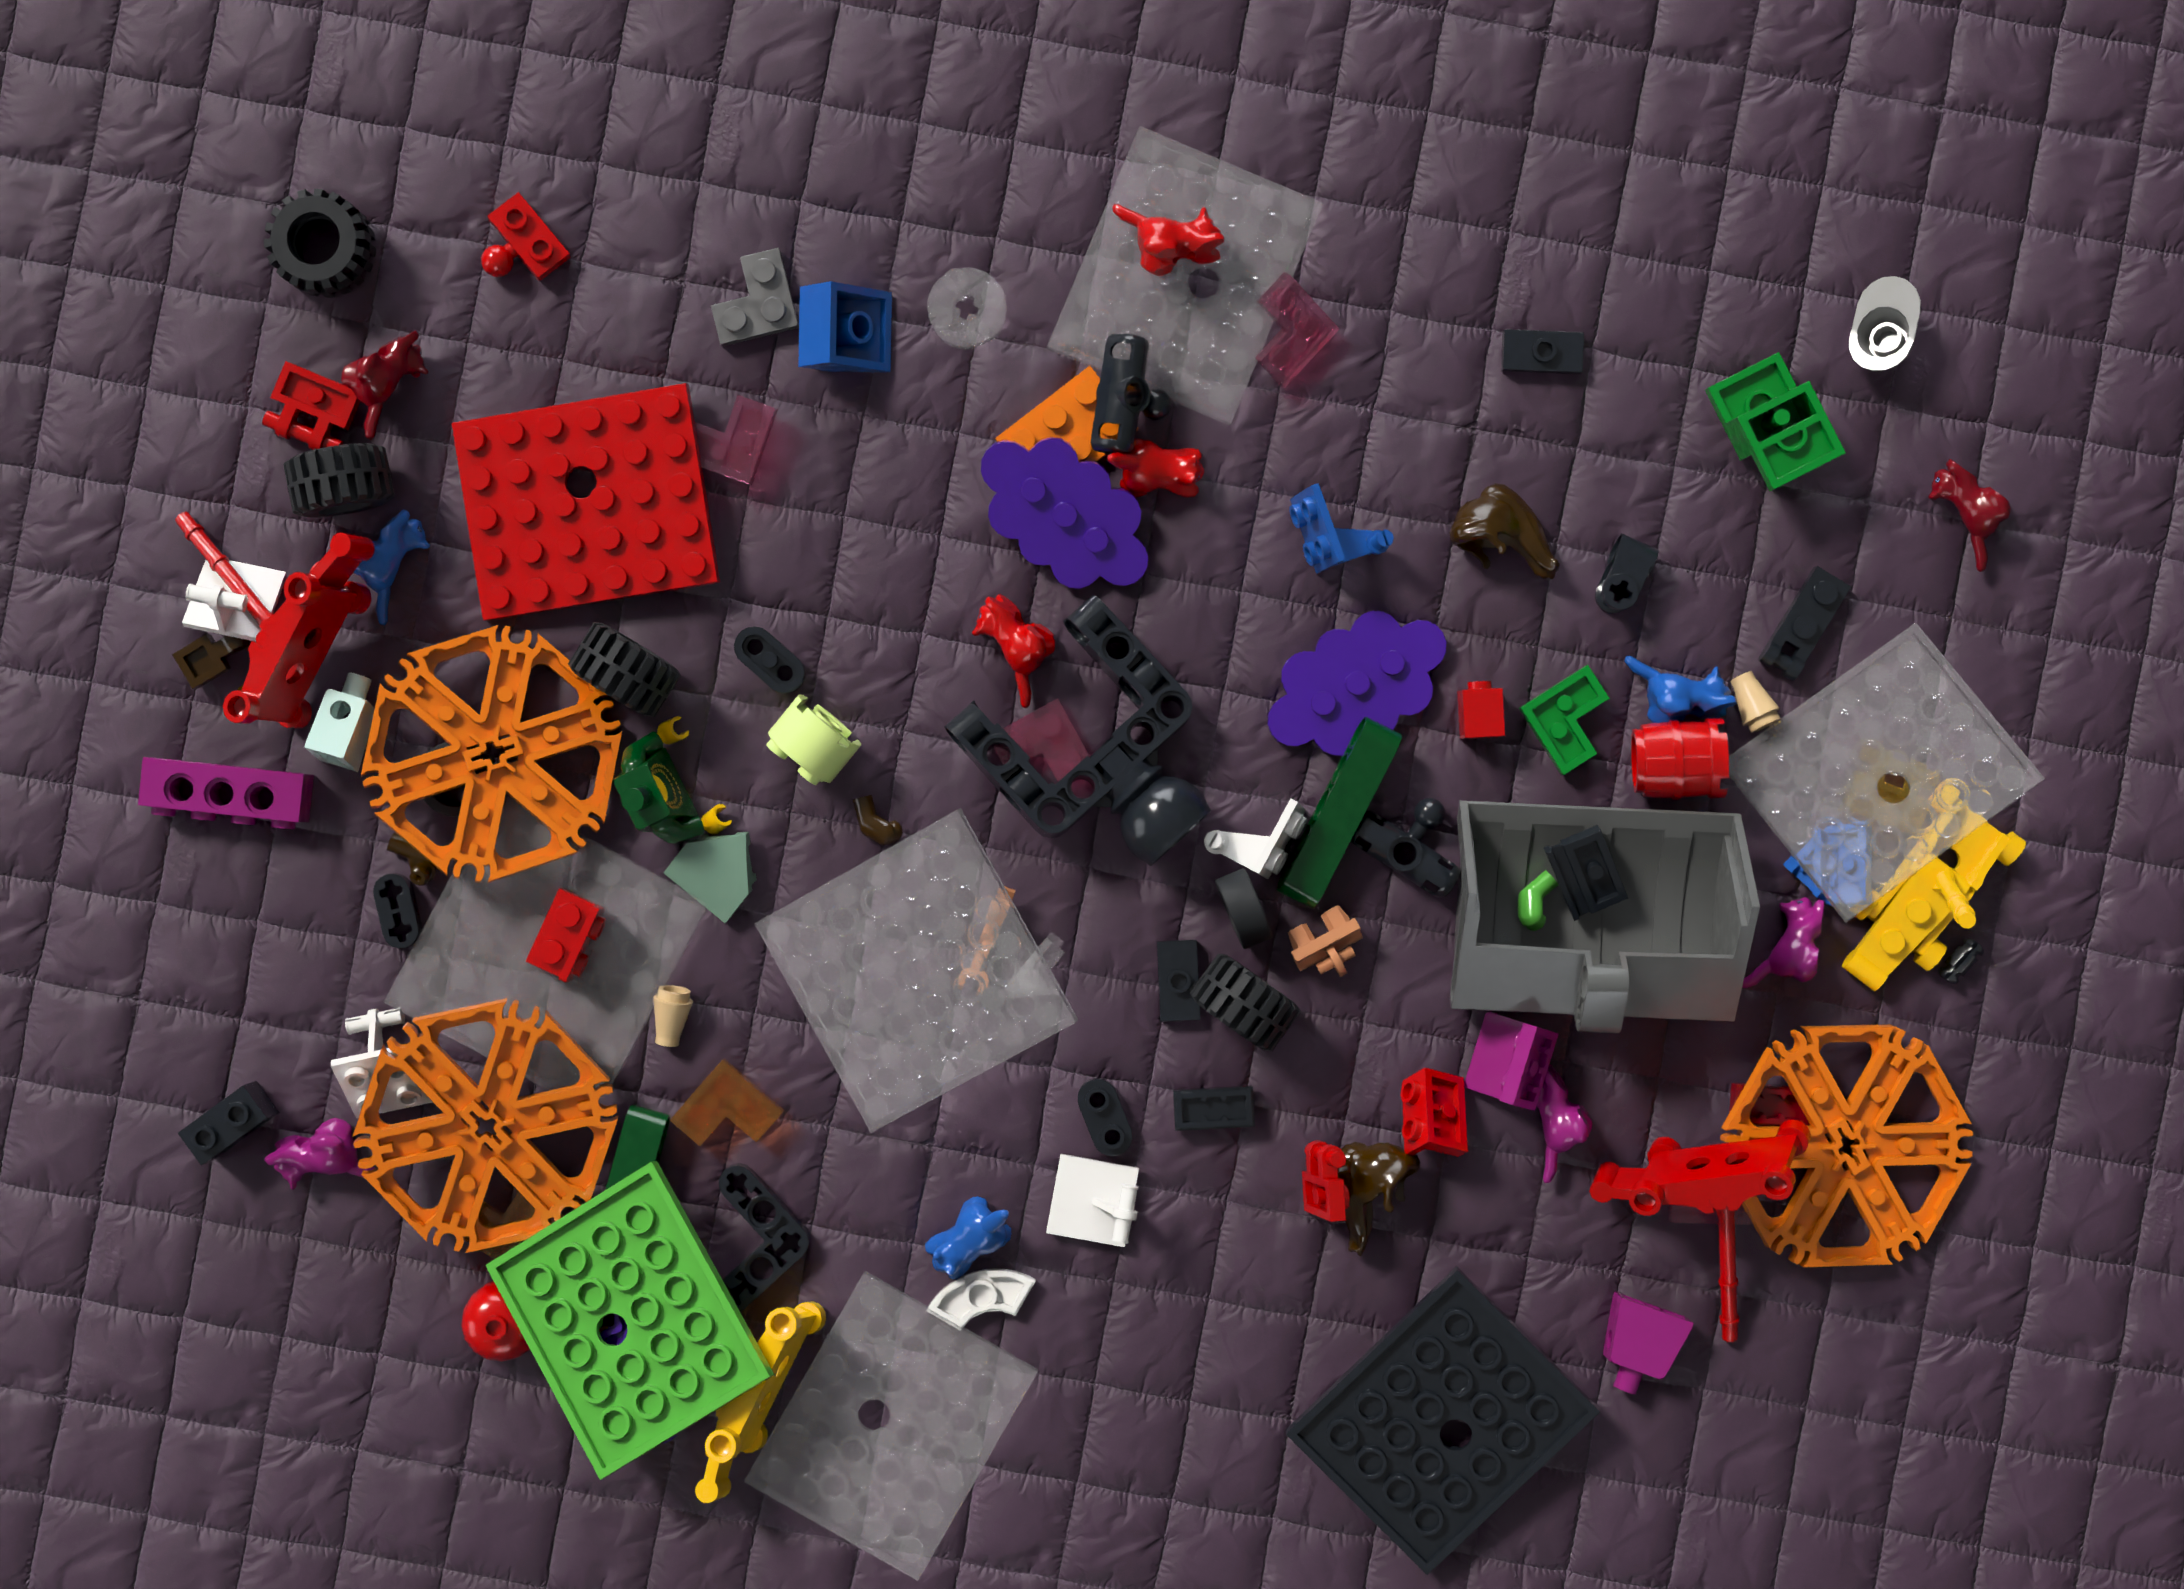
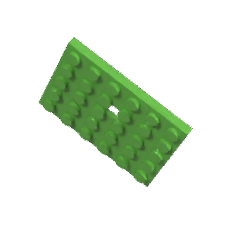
M657 1161L648 1163L485 1265L600 1480L610 1476L775 1375ZM610 1313L621 1316L627 1324L626 1338L617 1346L607 1344L602 1339L599 1331L603 1324V1318Z

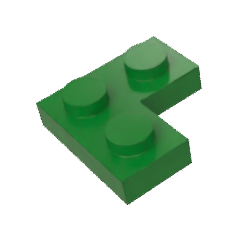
M1585 665L1519 707V710L1559 773L1565 775L1597 754L1576 720L1610 698L1589 665Z

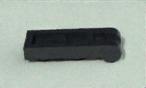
M1819 566L1813 567L1761 652L1758 661L1767 667L1771 665L1783 671L1782 676L1793 682L1803 670L1806 660L1851 586ZM1784 643L1796 649L1791 657L1781 652Z

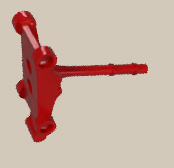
M182 512L176 517L175 522L185 533V538L195 545L210 564L211 570L217 572L233 593L247 595L248 604L246 609L261 628V631L256 635V642L251 641L248 647L250 665L242 690L232 691L224 700L223 712L225 717L233 723L250 724L255 720L279 722L286 728L300 729L307 726L312 717V708L304 697L347 614H362L370 607L372 600L369 588L365 584L348 581V579L362 561H368L372 558L375 550L374 543L367 537L341 532L335 534L331 539L329 551L320 561L312 566L309 574L295 572L289 575L284 584L286 601L273 614L229 563V558L223 555L207 536L203 526L198 524L189 512Z
M1787 1120L1780 1125L1776 1137L1684 1149L1681 1148L1677 1141L1670 1137H1659L1652 1142L1647 1154L1649 1161L1647 1168L1619 1167L1614 1162H1604L1600 1165L1589 1192L1594 1200L1601 1203L1608 1202L1612 1198L1629 1200L1631 1208L1643 1216L1656 1214L1660 1210L1661 1205L1695 1207L1705 1214L1714 1213L1716 1210L1719 1219L1720 1253L1718 1285L1721 1287V1315L1719 1320L1722 1324V1339L1726 1342H1734L1738 1339V1323L1740 1322L1739 1315L1737 1314V1286L1739 1282L1736 1277L1735 1210H1738L1742 1203L1750 1197L1761 1194L1773 1200H1783L1791 1195L1796 1177L1790 1167L1793 1158L1806 1151L1811 1138L1810 1130L1801 1121Z

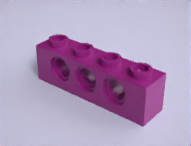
M143 757L138 805L150 806L151 814L176 817V809L191 811V819L216 821V814L231 815V823L256 825V818L271 819V827L295 829L296 822H309L314 775ZM184 779H188L193 785V794L188 800H184L179 793V786ZM225 783L232 787L234 793L233 799L227 805L222 803L219 798V789ZM265 787H268L274 796L273 803L268 809L263 808L258 799L260 791Z

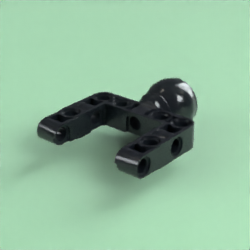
M1092 595L1063 621V624L1073 638L1139 709L1116 729L1090 757L1087 755L1056 784L1053 782L1048 784L1030 764V757L998 723L994 725L978 708L975 701H972L944 728L982 773L1034 830L1043 837H1060L1094 807L1111 808V814H1121L1120 828L1127 847L1137 858L1152 866L1212 811L1204 795L1194 785L1177 777L1162 776L1163 766H1157L1158 749L1185 725L1192 712V700L1181 685L1097 596ZM1113 642L1121 643L1127 650V656L1123 659H1113L1108 655L1106 646ZM1174 701L1181 709V716L1174 719L1167 718L1161 712V703ZM1136 727L1146 728L1151 733V743L1147 745L1135 743L1131 738V730ZM995 747L1003 748L1009 754V761L1002 766L993 765L987 758L988 751ZM1077 780H1086L1093 787L1092 796L1085 799L1076 797L1071 789L1072 783ZM1049 806L1060 809L1064 818L1062 823L1055 826L1045 823L1041 815L1043 809Z

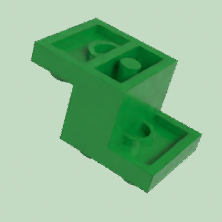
M1779 352L1705 389L1740 461L1752 455L1769 491L1846 453L1810 381L1796 386Z

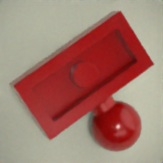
M519 192L487 215L490 223L507 242L504 246H489L483 252L481 264L487 274L493 277L507 275L513 267V259L518 256L540 282L571 258L570 253Z

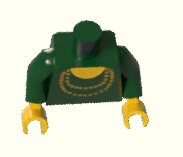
M679 716L662 722L658 726L657 733L652 731L626 747L621 762L622 773L614 779V785L621 797L622 805L628 811L636 829L639 832H653L654 835L663 841L673 844L702 835L704 830L710 834H717L732 823V820L721 822L716 814L726 808L723 804L714 806L701 819L699 818L666 748H663V743L670 745L685 739L689 735V730L679 735L674 731L673 724L681 719Z

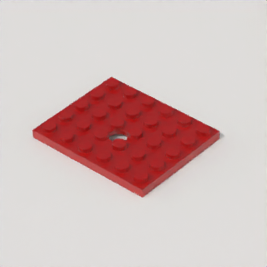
M687 383L452 423L484 621L720 583L693 407ZM579 467L591 469L597 480L596 488L592 490L590 496L585 498L574 497L567 487L569 474Z

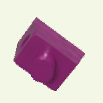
M1614 1291L1603 1355L1610 1362L1620 1365L1613 1386L1636 1395L1643 1374L1662 1380L1687 1339L1694 1323L1684 1315Z

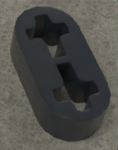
M399 873L386 874L376 881L373 888V896L382 934L390 946L407 948L415 945L423 933L414 888L411 881L405 875ZM390 880H393L395 886H402L403 893L397 895L398 909L395 908L394 899L384 895V890L390 887ZM397 913L401 914L404 925L411 924L412 932L406 934L407 941H403L402 936H395L393 933V928L399 926Z

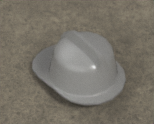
M1897 276L1882 277L1872 282L1862 292L1857 304L1849 338V350L1852 358L1862 368L1871 371H1885L1897 366L1909 355L1914 345L1920 318L1921 299L1917 289L1908 280Z

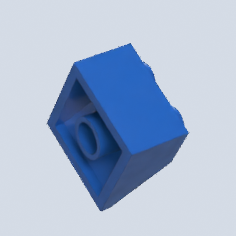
M832 281L801 286L798 367L829 372H891L892 292Z

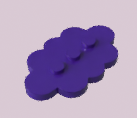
M1054 437L1040 440L1030 450L1015 441L1002 440L992 444L985 451L981 460V474L986 484L996 492L989 503L988 518L990 524L1001 536L1018 539L1021 554L1027 561L1035 565H1051L1055 578L1069 588L1080 589L1089 586L1099 576L1114 585L1126 586L1135 583L1144 575L1148 566V554L1145 545L1134 535L1141 522L1139 502L1131 492L1123 488L1111 487L1109 474L1102 465L1094 461L1079 462L1076 450L1071 444L1061 438Z
M1370 611L1362 614L1354 621L1350 631L1345 629L1327 631L1319 638L1314 652L1302 651L1296 653L1285 662L1281 670V683L1286 695L1277 700L1269 710L1267 726L1270 734L1277 742L1285 746H1299L1313 739L1321 751L1329 755L1343 756L1355 730L1364 717H1368L1394 730L1399 715L1410 716L1421 712L1428 706L1433 694V685L1427 672L1434 669L1444 658L1447 644L1444 633L1437 625L1423 620H1416L1400 627L1399 623L1391 615L1383 611Z

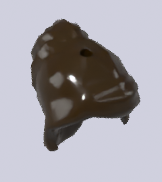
M1495 483L1487 486L1479 498L1468 501L1460 507L1449 532L1450 539L1455 546L1475 556L1481 562L1484 569H1488L1491 562L1483 553L1482 548H1497L1498 553L1503 555L1506 553V546L1510 545L1524 557L1536 576H1540L1542 579H1547L1548 577L1550 579L1555 578L1560 564L1550 552L1542 525L1533 510L1515 491L1506 485Z
M1353 1142L1346 1144L1341 1149L1346 1156V1163L1343 1167L1338 1168V1178L1344 1180L1350 1196L1349 1207L1345 1209V1221L1349 1229L1348 1250L1349 1252H1357L1359 1256H1362L1372 1230V1201L1383 1193L1384 1209L1392 1213L1394 1211L1392 1204L1394 1188L1397 1187L1395 1192L1397 1200L1404 1202L1405 1179L1420 1169V1160L1417 1154L1414 1156L1408 1155L1403 1148L1390 1143H1376L1366 1146L1363 1143Z

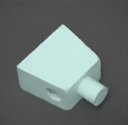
M349 672L342 692L333 689H327L304 746L319 761L356 772L359 771L375 710L365 700L372 681L371 679ZM350 712L349 716L343 719L344 716Z

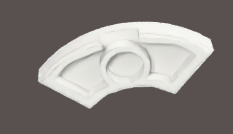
M993 1268L974 1271L963 1275L945 1286L931 1301L927 1311L959 1330H962L970 1319L984 1312L1003 1311L1016 1316L1036 1279L1027 1274L1009 1269Z

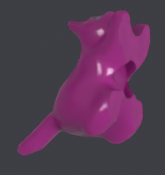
M1805 897L1790 901L1789 903H1779L1780 911L1784 913L1788 927L1773 948L1768 959L1763 961L1751 974L1744 978L1742 988L1757 985L1769 973L1780 977L1794 978L1799 982L1809 981L1817 974L1819 949L1815 946L1814 941L1821 935L1823 900H1817L1814 906L1810 899Z
M1551 1064L1548 1067L1536 1106L1540 1111L1544 1138L1547 1144L1543 1174L1544 1183H1550L1557 1172L1558 1154L1568 1151L1575 1144L1587 1141L1592 1129V1119L1582 1105L1573 1104L1568 1101L1567 1086Z
M332 1118L323 1122L315 1130V1134L311 1138L291 1135L280 1139L275 1143L276 1151L265 1157V1162L268 1165H274V1169L280 1172L283 1178L289 1182L290 1189L292 1190L296 1188L297 1182L302 1179V1176L308 1172L328 1175L348 1172L352 1175L363 1177L361 1175L363 1170L376 1168H359L357 1148H354L353 1127L350 1123L339 1118Z

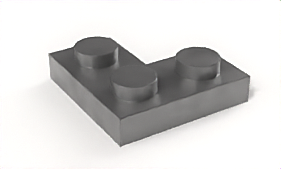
M775 248L740 257L749 296L711 305L720 345L723 347L799 328L780 249Z

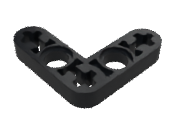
M736 1163L727 1167L721 1174L719 1179L720 1191L764 1240L762 1244L722 1279L726 1286L734 1289L743 1280L742 1277L737 1275L742 1271L746 1280L758 1288L753 1292L750 1285H748L739 1295L741 1303L738 1304L734 1301L741 1312L804 1255L810 1244V1235L806 1227L751 1167L746 1164ZM730 1173L736 1176L742 1173L746 1175L747 1180L744 1182V1185L750 1193L756 1187L762 1192L754 1196L747 1207L741 1202L746 1199L747 1195L740 1188L734 1191L729 1188L728 1185L732 1181L729 1176ZM759 1201H769L774 1205L776 1215L772 1221L760 1222L754 1216V1206ZM784 1232H787L789 1235L797 1232L801 1236L798 1241V1245L801 1248L799 1250H796L794 1247L787 1249L781 1256L787 1262L782 1265L778 1256L766 1247L772 1244L776 1251L785 1241ZM758 1257L769 1259L773 1264L772 1275L765 1279L754 1276L751 1271L752 1261Z

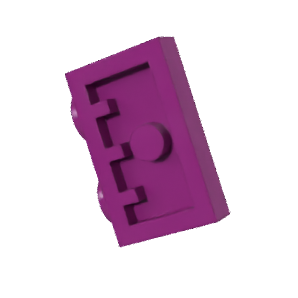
M1487 1012L1466 1075L1465 1088L1500 1099L1499 1101L1535 1111L1558 1033Z

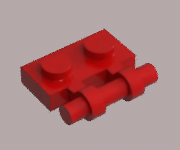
M285 361L270 397L285 404L281 415L267 411L263 417L262 425L275 430V434L287 440L292 437L307 443L308 448L311 450L343 445V441L330 436L333 425L349 430L360 400L349 387ZM300 411L318 418L314 429L297 422Z
M1319 1140L1312 1141L1306 1145L1304 1150L1307 1171H1302L1304 1211L1330 1222L1346 1220L1345 1209H1348L1350 1204V1196L1344 1180L1338 1178V1168L1345 1165L1346 1156L1341 1148Z

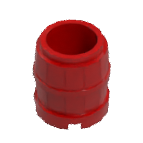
M1706 718L1704 722L1678 721L1676 719L1669 720L1668 722L1642 724L1640 729H1633L1631 735V771L1634 792L1642 793L1643 797L1671 798L1672 800L1707 795L1709 799L1726 798L1728 789H1720V779H1729L1727 733L1718 732V728L1725 724L1724 719Z

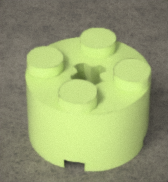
M799 694L769 730L768 734L771 739L766 745L780 758L785 760L789 756L799 764L800 768L797 771L814 785L823 781L831 783L860 748L861 743L858 739L850 742L848 737L852 732L843 723L818 704L813 710L804 704L809 698Z

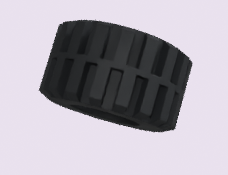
M314 188V194H311L306 189L297 191L298 199L295 200L291 196L284 198L282 201L286 206L282 210L275 207L271 212V215L276 218L274 223L266 222L265 231L270 234V238L264 239V248L271 252L267 258L270 264L277 268L276 273L299 290H303L315 297L322 294L326 298L335 297V292L337 291L345 295L351 292L349 285L353 282L360 286L365 281L360 275L364 270L369 273L371 272L373 264L369 262V257H376L377 249L371 244V241L376 240L374 231L368 227L370 223L366 217L340 195L334 192L328 194L323 189ZM319 224H335L340 235V242L336 253L324 263L316 265L307 264L302 255V243L306 234Z
M355 443L324 447L298 454L283 464L292 512L295 515L316 518L350 514L382 506L395 496L386 448L371 443Z
M596 622L592 624L568 663L576 675L632 710L650 717L657 715L681 676L676 667L610 626Z
M1218 953L1190 992L1194 1001L1236 1033L1266 1051L1273 1052L1300 1013L1296 1003L1225 954Z

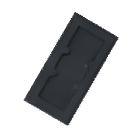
M1504 329L1502 334L1501 371L1581 374L1583 372L1584 332Z
M1197 940L1156 941L1160 1021L1201 1020L1200 1005L1194 1001L1190 994L1199 981Z
M1252 1085L1173 1090L1175 1131L1255 1127Z

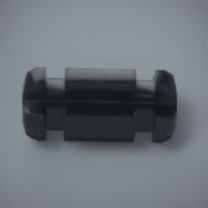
M1971 938L1964 939L1963 943L1965 945L1962 947L1958 946L1945 961L1946 966L1943 968L1940 966L1938 969L1940 976L1951 984H1957L1959 982L1958 977L1961 975L1964 977L1978 961L1976 956L1984 954L1983 947Z

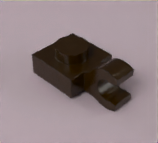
M205 634L173 653L172 656L191 688L199 689L229 671L231 667L226 658L246 649L251 642L250 640L231 636H224L215 642L211 634Z

